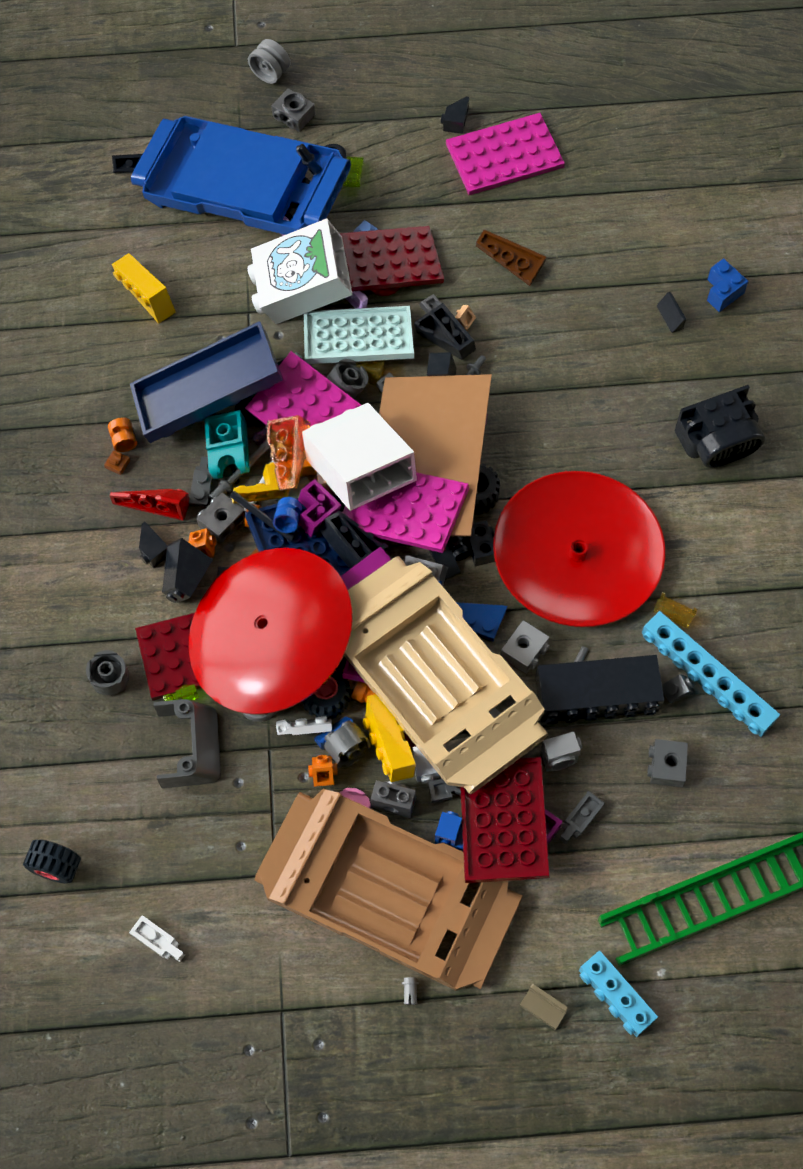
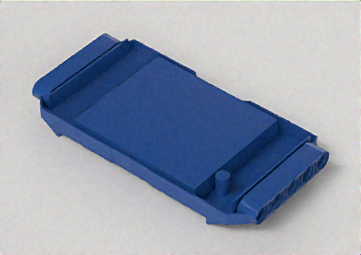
M183 116L174 121L162 119L132 173L131 182L133 185L143 187L142 193L144 198L160 208L166 206L196 214L212 213L241 220L246 226L287 235L327 218L350 171L351 161L342 158L337 149ZM300 144H304L309 152L314 154L315 160L322 168L319 174L313 176L310 184L301 183L309 168L302 163V158L296 152V147ZM291 202L299 203L292 220H283Z

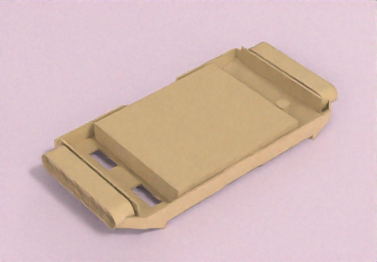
M397 556L348 590L352 604L353 622L344 657L373 693L379 697L398 721L401 728L447 785L464 787L469 794H473L548 736L546 730L538 722L545 709L535 693L530 691L500 654L492 653L463 619V610L432 575V571L421 562L407 566ZM512 696L516 703L496 718H493L489 712ZM466 729L471 736L448 752L444 745Z

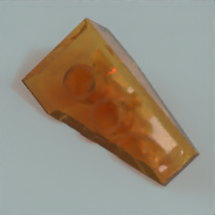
M299 415L267 421L266 439L272 453H270V456L274 460V472L278 488L281 491L297 488L306 456L302 431L309 429L311 422Z

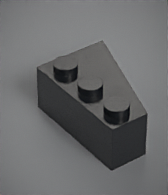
M441 303L414 322L418 334L444 350L451 352L452 355L461 360L476 350L473 338L444 303Z
M338 511L324 519L319 531L349 569L353 568L379 547L386 552L389 547L387 544L377 541L373 538V534L370 532L366 533L358 527L359 524L341 511Z

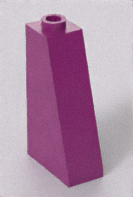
M379 547L343 574L341 578L349 590L391 559Z

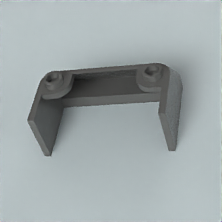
M187 699L154 702V708L158 717L176 715L180 719H191L193 756H186L178 761L177 773L157 775L161 788L217 782L221 777L218 715L215 708Z

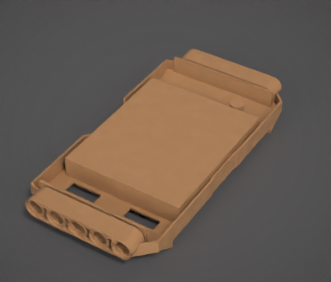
M324 788L314 798L299 792L255 876V881L263 885L268 901L341 936H346L369 947L381 955L455 991L472 985L479 989L482 988L523 895L508 889V881L481 882L471 906L468 907L460 903L469 884L465 883L464 854L462 851L445 843L433 844L390 824L387 816L342 796L341 793ZM450 930L456 933L457 936L444 961L435 955L446 931Z

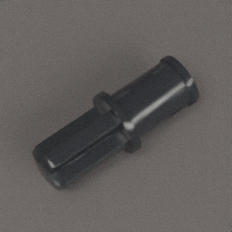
M304 144L298 145L296 152L302 158V163L307 165L312 175L319 174L322 168L315 160L314 154H311Z

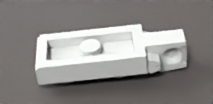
M324 716L309 721L305 718L297 719L295 722H289L286 719L276 722L277 735L329 732L332 730V720Z
M144 916L140 917L129 932L140 942L167 960L172 956L181 962L185 956L177 948L179 943L175 938Z

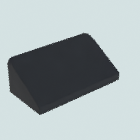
M143 154L112 155L113 173L133 172Z
M668 292L657 304V308L670 331L674 333L684 329L686 317L672 293Z

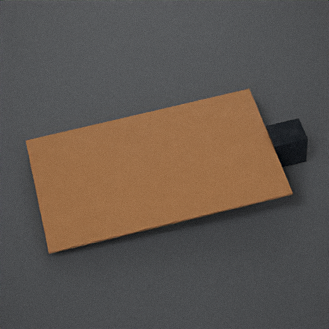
M451 352L430 353L427 376L385 378L379 415L414 451L417 473L469 484V491L450 536H471L492 374L456 375L457 368Z

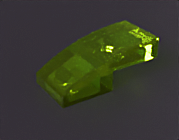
M347 156L346 159L351 161V167L343 186L360 187L364 158Z

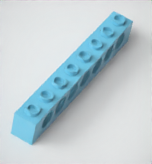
M659 611L644 626L642 634L646 641L657 646L661 654L672 659L676 667L682 668L693 681H697L702 685L706 693L712 694L718 699V703L722 707L728 708L733 712L737 720L743 721L748 725L752 733L762 737L777 721L780 714L662 612ZM659 634H666L668 638L664 639ZM679 646L683 651H677L674 647ZM694 659L698 664H692L689 660ZM704 672L711 673L713 677H707ZM719 685H725L728 690H722ZM734 698H740L743 703H737ZM750 711H755L758 717L752 716Z

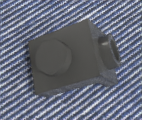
M682 674L662 684V690L669 703H673L687 694L693 695L695 693L693 689L695 685L692 679Z

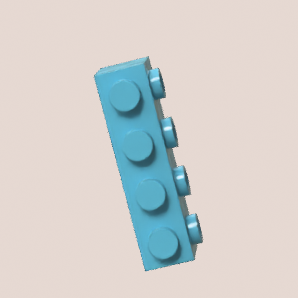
M600 950L580 967L581 979L587 985L589 983L592 985L598 999L601 1001L605 1000L610 1006L608 1009L615 1018L619 1017L624 1022L623 1027L630 1035L639 1036L658 1018Z

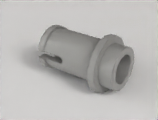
M415 977L404 978V982H402V985H404L405 1005H410V995L411 1004H417V985L419 982H417Z

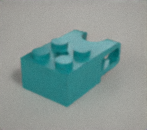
M238 410L207 417L205 419L206 449L208 451V468L213 479L222 478L224 469L230 464H236L241 474L249 472L247 422L241 411Z

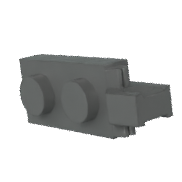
M201 457L200 466H196L194 470L189 498L190 506H209V495L211 494L213 477L209 472L208 457Z
M588 791L565 820L562 826L565 831L559 840L567 844L572 836L576 839L579 835L581 836L605 803Z

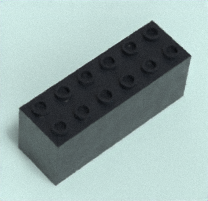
M657 655L538 665L535 675L537 697L545 709L540 720L541 723L546 722L548 725L564 720L567 723L578 721V719L593 721L597 717L614 719L619 715H625V717H634L640 713L654 715L656 712H659L664 702Z

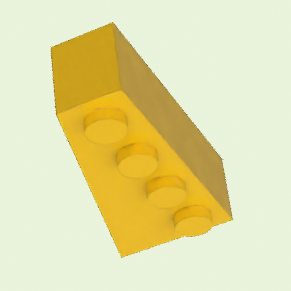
M128 253L112 264L115 278L123 283L125 288L134 295L158 324L176 313L166 287L132 255Z
M376 694L367 696L363 725L365 730L369 731L371 744L376 747L378 760H381L383 763L384 774L388 775L391 782L414 777L416 764L408 741H404V730L398 725V721Z

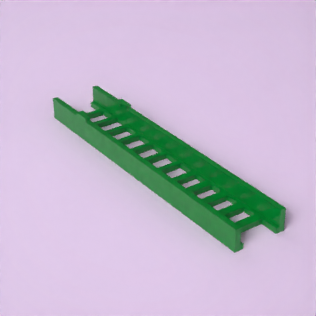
M803 832L600 915L598 922L601 928L616 921L619 922L632 950L615 958L618 966L620 967L802 891L803 868L793 849L801 845L803 846ZM781 853L785 854L799 881L790 886L774 857ZM766 860L780 890L771 894L756 866L757 863ZM749 867L763 897L750 902L736 872ZM728 875L731 876L744 902V905L735 909H731L718 883V879ZM712 883L726 911L715 917L712 916L699 890V887ZM692 890L707 919L696 925L693 924L680 895ZM672 898L675 899L688 926L687 929L677 933L674 932L661 904ZM652 903L655 904L669 933V937H662L658 942H656L641 909ZM636 913L651 943L638 949L624 921V918Z

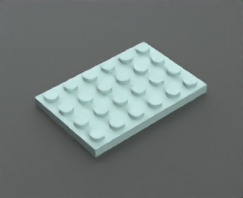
M410 306L321 310L304 313L305 362L308 364L338 363L341 359H351L357 362L414 358Z

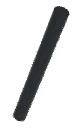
M233 491L230 497L292 542L295 535L278 531L273 525L272 518L237 492Z

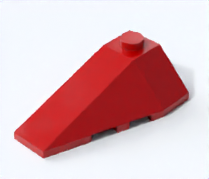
M181 489L110 493L111 501L115 505L184 521L189 507V494Z

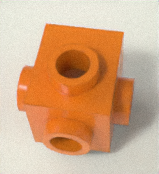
M207 528L191 532L188 542L210 558L214 557L215 536L211 535Z
M327 755L312 757V765H308L309 777H313L314 787L334 785V775H338L337 764L333 763L332 757Z

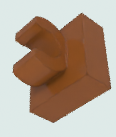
M113 450L104 466L106 469L122 475L130 462V458Z

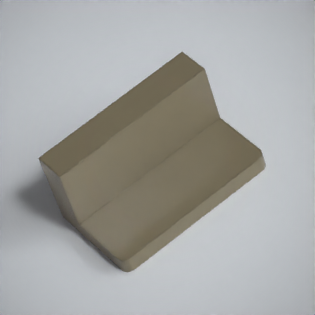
M534 984L530 986L529 991L519 1005L554 1030L557 1029L569 1009Z

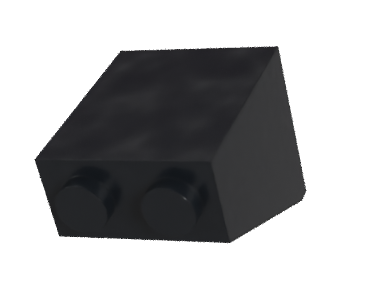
M183 538L169 544L166 553L162 593L167 595L166 598L174 603L191 598L213 559Z

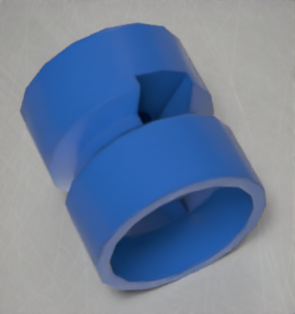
M284 497L279 500L273 519V525L278 531L292 533L297 529L302 505L297 499Z

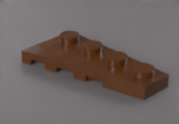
M483 230L476 241V247L529 286H531L546 261V256L487 230Z

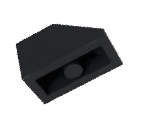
M466 96L446 107L445 114L442 113L441 116L443 131L463 134L469 110V97Z
M144 521L141 526L139 542L140 558L146 565L150 564L155 568L166 559L168 545Z

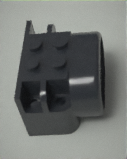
M749 385L680 410L674 431L689 457L700 458L707 468H718L753 454L763 445L765 436L758 425L759 418L754 410L756 404L747 397Z

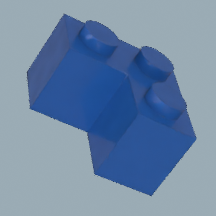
M724 258L710 269L708 281L713 287L710 289L707 301L720 312L745 293L748 280Z
M442 812L435 834V844L445 843L463 852L462 817H459L455 812Z

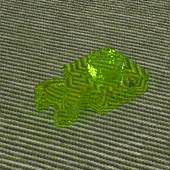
M195 684L184 685L179 690H176V693L163 696L164 701L181 699L192 701L199 698Z

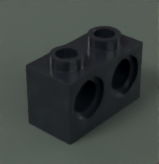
M487 520L473 523L471 536L465 537L472 551L471 556L474 566L495 562L493 549L494 531L492 526L489 527ZM482 533L484 534V536L479 537L476 534ZM486 549V550H488V551H490V552H489V553H483V552H481V550Z

